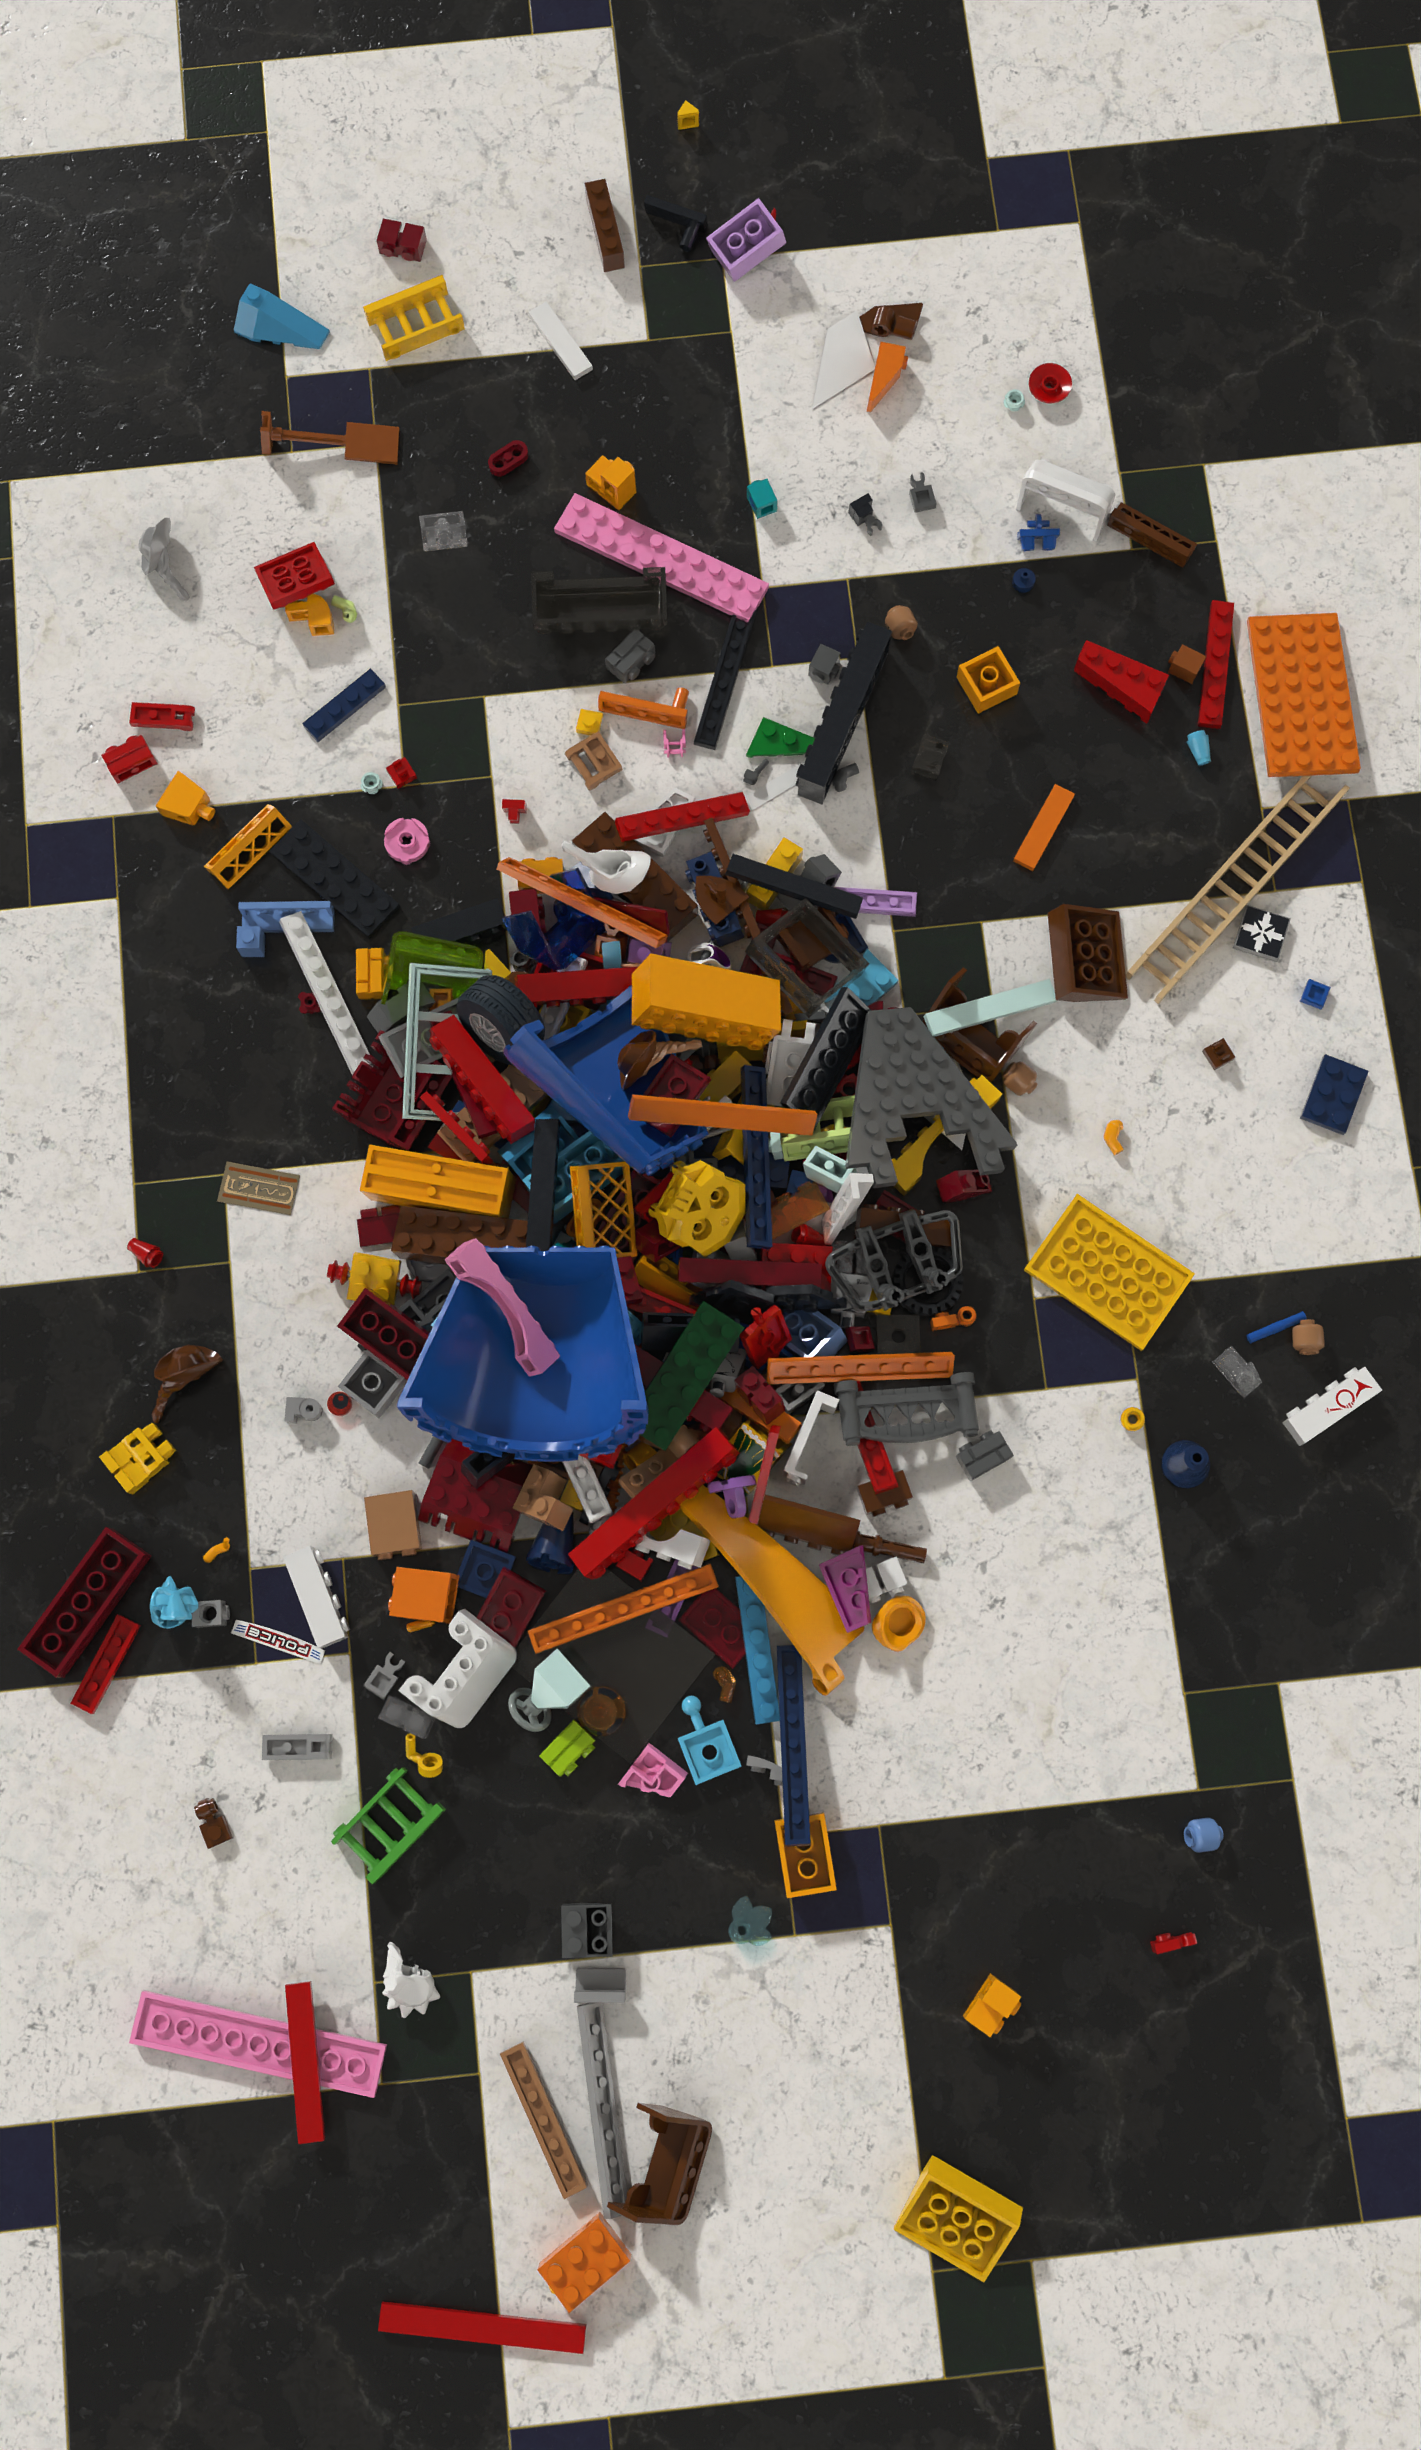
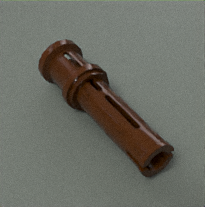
M857 1531L852 1547L854 1549L863 1545L864 1552L872 1553V1556L875 1557L879 1556V1554L892 1557L897 1556V1558L923 1564L927 1554V1548L884 1540L880 1535L874 1537L861 1534L860 1531Z

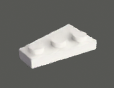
M674 788L652 810L695 802V797ZM678 830L634 839V841L638 845L664 857Z

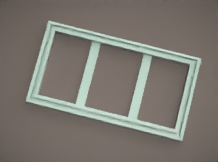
M410 963L402 1119L441 1121L433 1111L414 1110L416 1072L452 1075L446 1065L416 1063L418 1020L442 1022L453 1014L419 1011L420 974L480 979L483 976L492 975V970Z

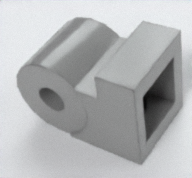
M286 1397L284 1421L297 1424V1417L305 1418L307 1421H316L322 1415V1407L312 1398Z

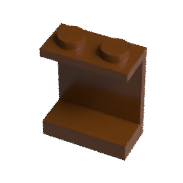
M817 906L815 911L786 929L783 925L776 930V939L801 973L847 944L848 931L842 923L839 924L836 921L833 911Z

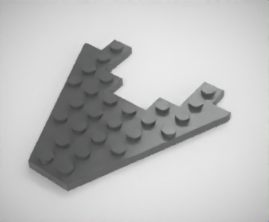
M911 1007L868 1011L863 1031L845 1164L846 1169L867 1167L868 1173L873 1174V1188L895 1186L898 1180L886 1142L902 1141L906 1138L907 1135L902 1122L903 1118L940 1115L946 1136L967 1133L980 1176L1002 1173L1005 1168L999 1151L1014 1150L1018 1146L1017 1142L935 1037L932 1036Z

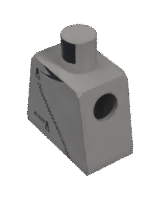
M840 1273L859 1302H869L872 1286L868 1276ZM831 1278V1292H833V1298L844 1297L836 1283ZM848 1301L847 1308L831 1309L832 1314L841 1315L839 1326L844 1329L854 1327V1318L864 1317L866 1312L855 1311Z
M738 1349V1352L727 1354L706 1387L710 1389L712 1395L721 1398L724 1395V1391L732 1393L736 1390L734 1380L744 1371L747 1356L745 1349Z

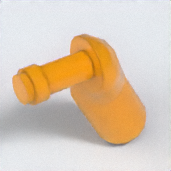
M226 1537L222 1543L213 1546L203 1556V1560L206 1563H210L218 1554L228 1551L230 1548L229 1538Z
M417 1620L408 1623L406 1629L411 1633L432 1627L436 1622Z

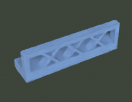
M330 901L239 902L238 909L242 914V926H260L264 933H284L279 923L280 918L300 911L311 932H334L335 910Z

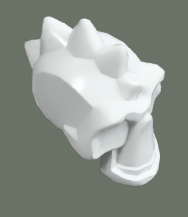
M389 1942L387 1945L389 1948L387 1966L383 1975L385 1990L382 1992L384 1996L389 1997L387 2009L400 2007L403 2018H406L413 2009L421 2014H425L429 2002L440 1999V1994L434 1986V1979L428 1970L418 1969V1965H415V1967L403 1965L400 1949L394 1943Z

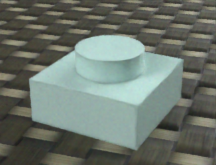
M770 1132L771 1138H768L769 1152L773 1153L775 1160L784 1159L781 1133Z

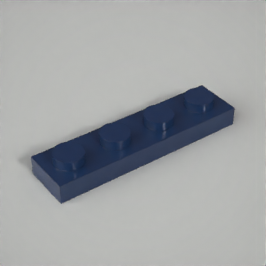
M370 668L302 724L311 736L319 742L384 690L386 685Z

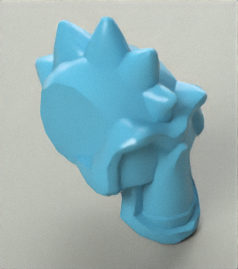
M171 1576L167 1577L162 1587L156 1588L151 1596L150 1612L152 1622L162 1628H174L184 1623L185 1620H191L192 1613L198 1609V1601L191 1587L177 1588Z

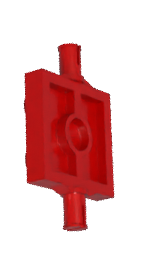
M776 1305L771 1306L763 1314L760 1308H753L754 1311L751 1310L754 1322L739 1335L752 1366L757 1369L768 1362V1358H780L779 1353L792 1340L783 1314Z

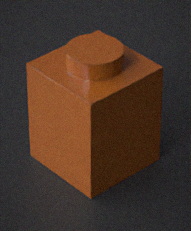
M1182 644L1178 652L1173 651L1168 661L1171 664L1168 673L1192 684L1206 656Z

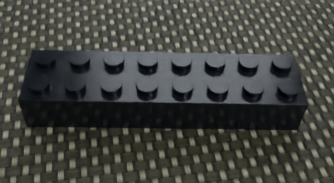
M870 622L866 623L864 629H859L856 637L857 644L855 648H851L847 658L849 661L847 668L843 667L839 676L840 683L832 691L830 706L826 705L821 726L817 725L813 745L809 744L805 753L804 765L800 764L796 774L798 778L795 785L798 787V796L823 805L832 780L840 766L889 653L892 636L891 630Z

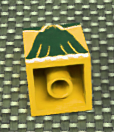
M750 1419L745 1421L730 1439L740 1454L736 1456L733 1464L723 1467L717 1472V1476L727 1480L754 1475L757 1483L769 1432ZM778 1438L771 1469L791 1447V1442L787 1444ZM756 1485L744 1487V1496L747 1497L752 1493Z

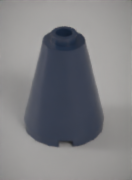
M1181 1440L1167 1448L1162 1456L1161 1466L1165 1477L1175 1486L1192 1488L1198 1486L1207 1478L1210 1470V1460L1208 1453L1202 1446L1193 1441Z
M573 1511L563 1531L544 1523L542 1524L527 1554V1564L545 1572H550V1569H558L557 1574L573 1572L574 1562L568 1555L574 1549Z

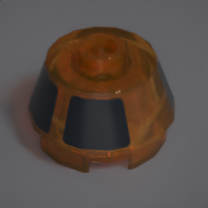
M595 1687L588 1690L581 1697L577 1706V1716L581 1726L587 1732L596 1736H607L616 1732L622 1725L625 1718V1704L622 1697L615 1690L608 1687Z

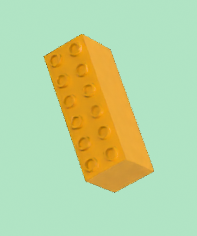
M650 953L632 973V1025L640 1026L646 1030H661L666 1034L676 1033L687 1038L697 1037L708 1042L718 1041L727 1043L729 1046L748 1047L750 1050H761L781 1031L780 980Z
M369 1145L359 1191L371 1201L509 1218L517 1179L508 1168Z

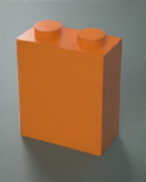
M397 1567L392 1577L393 1593L388 1602L389 1616L450 1624L454 1615L459 1575Z

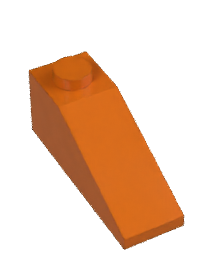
M880 342L867 412H871L900 378L901 369L906 370L908 356H904L905 346Z

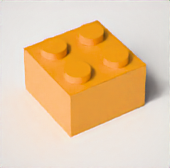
M999 646L959 665L957 679L978 714L1018 693L1020 681Z

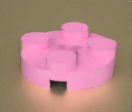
M411 818L412 820L396 819L389 824L384 834V846L389 856L405 865L421 859L430 847L426 827L419 820ZM411 836V843L403 845L402 837L409 838Z

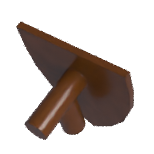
M696 876L695 891L698 904L708 919L715 925L750 898L746 892L731 881L714 876Z

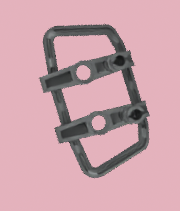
M910 1209L899 1213L900 1221L873 1231L869 1225L856 1229V1239L828 1255L825 1262L826 1270L851 1307L858 1312L875 1311L881 1308L886 1311L889 1308L898 1306V1302L901 1303L910 1297L924 1292L931 1294L934 1291L942 1290L943 1285L946 1286L963 1269L958 1217L948 1210L917 1216L916 1211ZM942 1220L950 1222L953 1268L948 1272L937 1269L932 1246L926 1237L922 1225ZM901 1230L903 1231L906 1243V1251L921 1281V1284L905 1290L893 1286L887 1261L876 1240ZM918 1242H921L924 1246V1250L920 1255L914 1252V1247ZM859 1249L862 1267L878 1300L859 1302L835 1267L836 1260ZM873 1259H878L880 1262V1267L876 1271L870 1269V1262Z

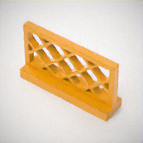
M622 1161L570 1166L577 1246L596 1248V1244L601 1239L609 1247H615L617 1258L637 1256L629 1165ZM623 1166V1177L618 1183L610 1176V1173L615 1167ZM597 1169L603 1174V1177L596 1185L589 1178V1170ZM606 1178L615 1185V1188L608 1196L599 1189ZM619 1189L625 1194V1201L621 1206L612 1200V1197ZM596 1191L605 1198L598 1209L592 1205L591 1201ZM608 1202L617 1209V1212L611 1219L601 1212ZM621 1213L627 1218V1225L623 1230L614 1224V1221ZM598 1215L607 1222L600 1233L594 1228L593 1224ZM610 1226L620 1233L613 1243L603 1236ZM623 1237L629 1241L630 1252L622 1253L616 1247Z

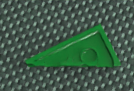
M763 717L746 753V757L803 755L806 753L809 744L813 745L815 738Z

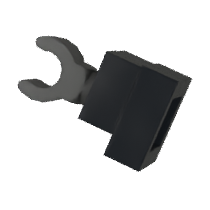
M867 493L850 503L848 514L857 526L865 522L867 533L872 536L873 529L871 526H877L881 531L882 522L872 516L873 499Z

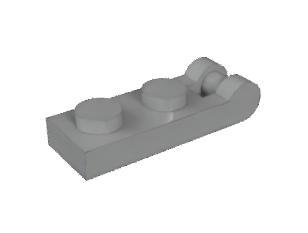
M332 1734L263 1735L262 1760L332 1759V1752H330ZM313 1742H320V1752H313Z

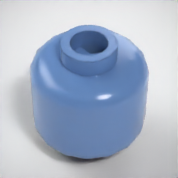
M1212 1818L1194 1819L1185 1827L1184 1839L1187 1846L1191 1847L1195 1852L1214 1851L1219 1848L1223 1840V1830Z

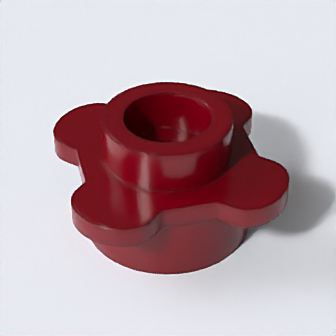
M301 992L298 998L301 1001L299 1011L302 1014L319 1013L321 1011L313 993Z

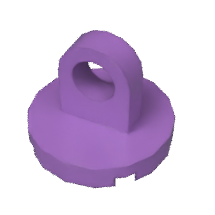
M754 1475L730 1478L722 1482L708 1483L709 1493L723 1491L729 1516L731 1518H740L745 1516L746 1513L743 1488L757 1485Z

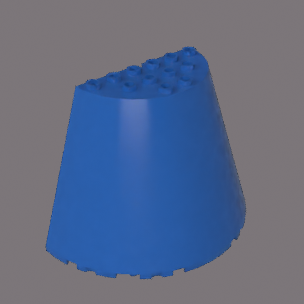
M484 1246L489 1257L499 1266L504 1278L513 1286L514 1292L519 1299L527 1305L528 1311L534 1320L541 1325L542 1331L547 1338L554 1343L560 1357L542 1374L529 1377L515 1358L512 1331L501 1308L481 1288L469 1282L459 1280L456 1277L397 1403L399 1411L409 1421H413V1418L418 1421V1428L432 1433V1436L449 1443L451 1439L461 1441L464 1447H470L469 1450L489 1453L497 1457H502V1452L514 1453V1459L574 1461L578 1460L579 1454L588 1453V1458L590 1459L600 1454L614 1453L620 1444L631 1445L639 1439V1434H643L646 1429L649 1411L615 1247L600 1246L598 1248H587L585 1246H576L574 1248H563L561 1246H552L547 1251H541L537 1246H528L526 1248H515L513 1246L491 1248Z

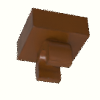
M1224 1038L1204 1048L1202 1051L1213 1070L1224 1066L1236 1058Z

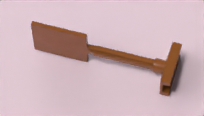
M262 411L261 413L262 454L271 455L273 441L291 440L345 446V460L397 464L399 427L347 422L346 435L283 430L280 427H272L271 412Z

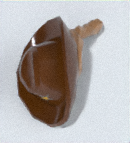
M653 1030L641 1032L621 1049L618 1056L617 1064L620 1070L622 1090L626 1091L639 1078L645 1076L649 1069L661 1061L666 1054L696 1050L702 1047V1042L700 1040L657 1042V1036Z

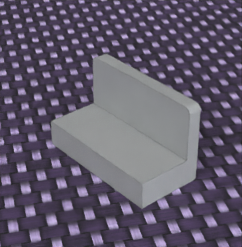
M576 1969L574 2003H625V1969Z

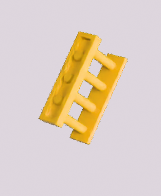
M443 275L363 306L369 326L377 324L386 344L381 345L386 361L396 359L405 353L449 335L458 334L465 329L461 313L453 316L444 296L448 295ZM433 300L437 301L445 320L433 324L424 305ZM413 308H417L425 325V328L413 332L404 313ZM397 316L405 333V336L396 340L393 339L385 322L386 319Z

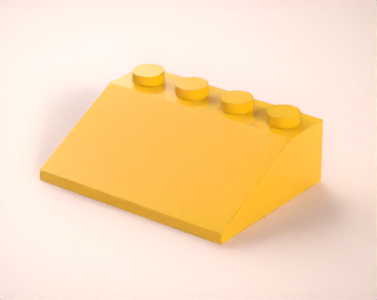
M932 2155L921 2172L893 2230L980 2281L985 2282L1019 2229L1023 2207Z

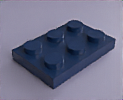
M1324 1054L1300 1119L1341 1135L1346 1134L1369 1071Z

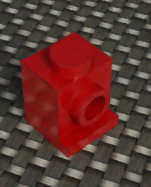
M634 1548L631 1551H625V1556L618 1561L616 1567L642 1582L654 1560L650 1557L647 1561L644 1560L645 1555Z

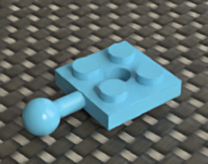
M687 1696L682 1701V1710L685 1714L691 1716L696 1731L679 1737L678 1741L695 1785L739 1768L741 1764L724 1720L705 1727L699 1713L701 1709L700 1700L695 1696ZM706 1745H713L716 1748L717 1755L714 1759L708 1760L704 1758L702 1750Z

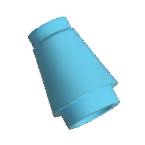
M1205 730L1189 734L1186 743L1198 766L1210 763L1209 736L1206 735Z

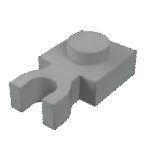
M391 1652L386 1656L385 1666L382 1668L377 1665L364 1684L366 1689L383 1700L398 1680V1677L393 1674L399 1671L405 1664V1661L401 1659L398 1665H391L390 1660L394 1656Z

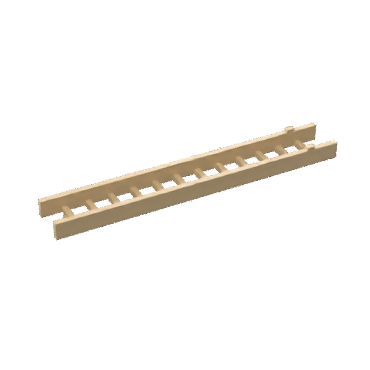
M1313 775L1302 776L1128 970L1126 978L1130 980L1143 966L1166 985L1154 1000L1159 1004L1350 789L1346 784L1329 802L1318 791L1306 784ZM1300 789L1324 807L1316 818L1292 800ZM1286 805L1310 823L1302 834L1278 816ZM1272 821L1295 839L1294 843L1287 850L1264 832V829ZM1257 837L1281 855L1273 866L1249 848ZM1243 853L1267 871L1259 882L1235 864ZM1229 869L1253 888L1245 898H1242L1220 880ZM1214 885L1238 903L1230 914L1206 896ZM1200 901L1224 920L1215 931L1191 912ZM1185 918L1189 919L1210 936L1201 947L1177 929L1178 925ZM1170 934H1173L1195 952L1187 963H1184L1162 945ZM1156 950L1180 968L1171 980L1147 961Z

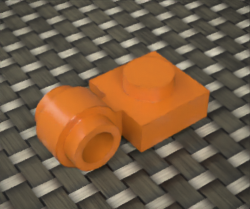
M964 1306L959 1309L957 1315H949V1312L935 1314V1318H932L930 1321L932 1331L954 1328L958 1325L970 1326L976 1319V1312L972 1307ZM963 1314H969L970 1319H965Z

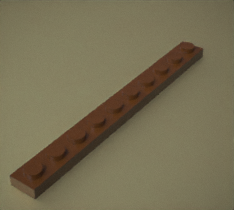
M709 818L704 821L707 829L703 830L707 842H712L715 847L711 849L715 861H720L723 866L719 868L721 876L742 889L738 879L725 875L730 859L713 818ZM746 900L736 908L739 919H745L746 925L743 928L747 938H753L755 944L751 945L755 957H760L763 962L759 965L763 977L768 976L769 978L780 980ZM780 980L781 1017L785 1016L787 1020L795 1021L794 1011Z

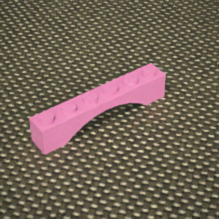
M477 1239L464 1242L444 1259L459 1280L469 1282L481 1288L501 1308L512 1331L515 1358L529 1377L542 1374L560 1357L554 1343L547 1338L542 1331L541 1325L534 1320L528 1311L527 1305L519 1299L514 1292L513 1286L504 1278L499 1266L489 1257L482 1243Z

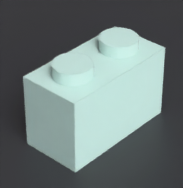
M818 1146L814 1147L803 1163L807 1178L836 1193L839 1192L849 1173H857L856 1168L846 1169L845 1160Z

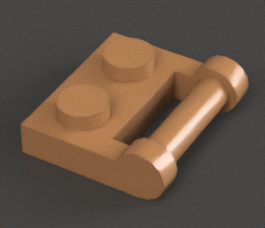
M599 731L565 752L567 759L573 762L586 781L585 785L588 790L595 789L600 783L623 770L622 765ZM584 751L598 774L591 775L579 757L580 753Z

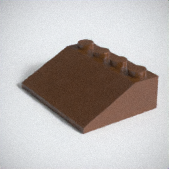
M1062 904L1048 912L1056 1000L1088 1002L1128 999L1119 911Z
M765 1494L757 1526L772 1538L776 1534L783 1536V1541L792 1544H798V1541L808 1543V1548L821 1551L822 1547L831 1549V1554L838 1556L852 1550L861 1520Z

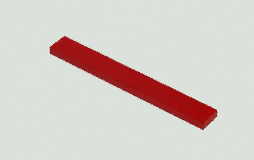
M383 2301L381 2303L378 2331L583 2354L587 2324Z

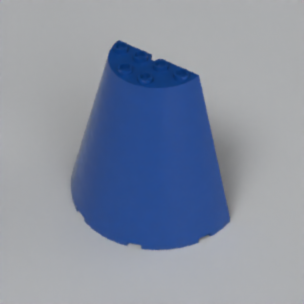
M632 985L606 1006V1010L603 1012L599 1010L573 1028L548 1039L541 1040L537 1035L545 1027L540 1020L523 1025L510 1039L513 1045H506L504 1048V1055L511 1064L640 1175L646 1173L649 1177L659 1171L660 1166L662 1169H666L675 1162L674 1158L681 1157L689 1149L694 1151L703 1145L701 1140L709 1135L705 1126L681 1124L672 1138H669L644 1121L629 1120L628 1112L632 1095H643L671 1055L666 1054L661 1061L649 1069L645 1076L639 1078L626 1091L622 1090L620 1070L617 1064L621 1049L638 1034L653 1030L656 1033L657 1042L670 1041L668 1034L663 1033L661 1030H646L640 1026L632 1025Z

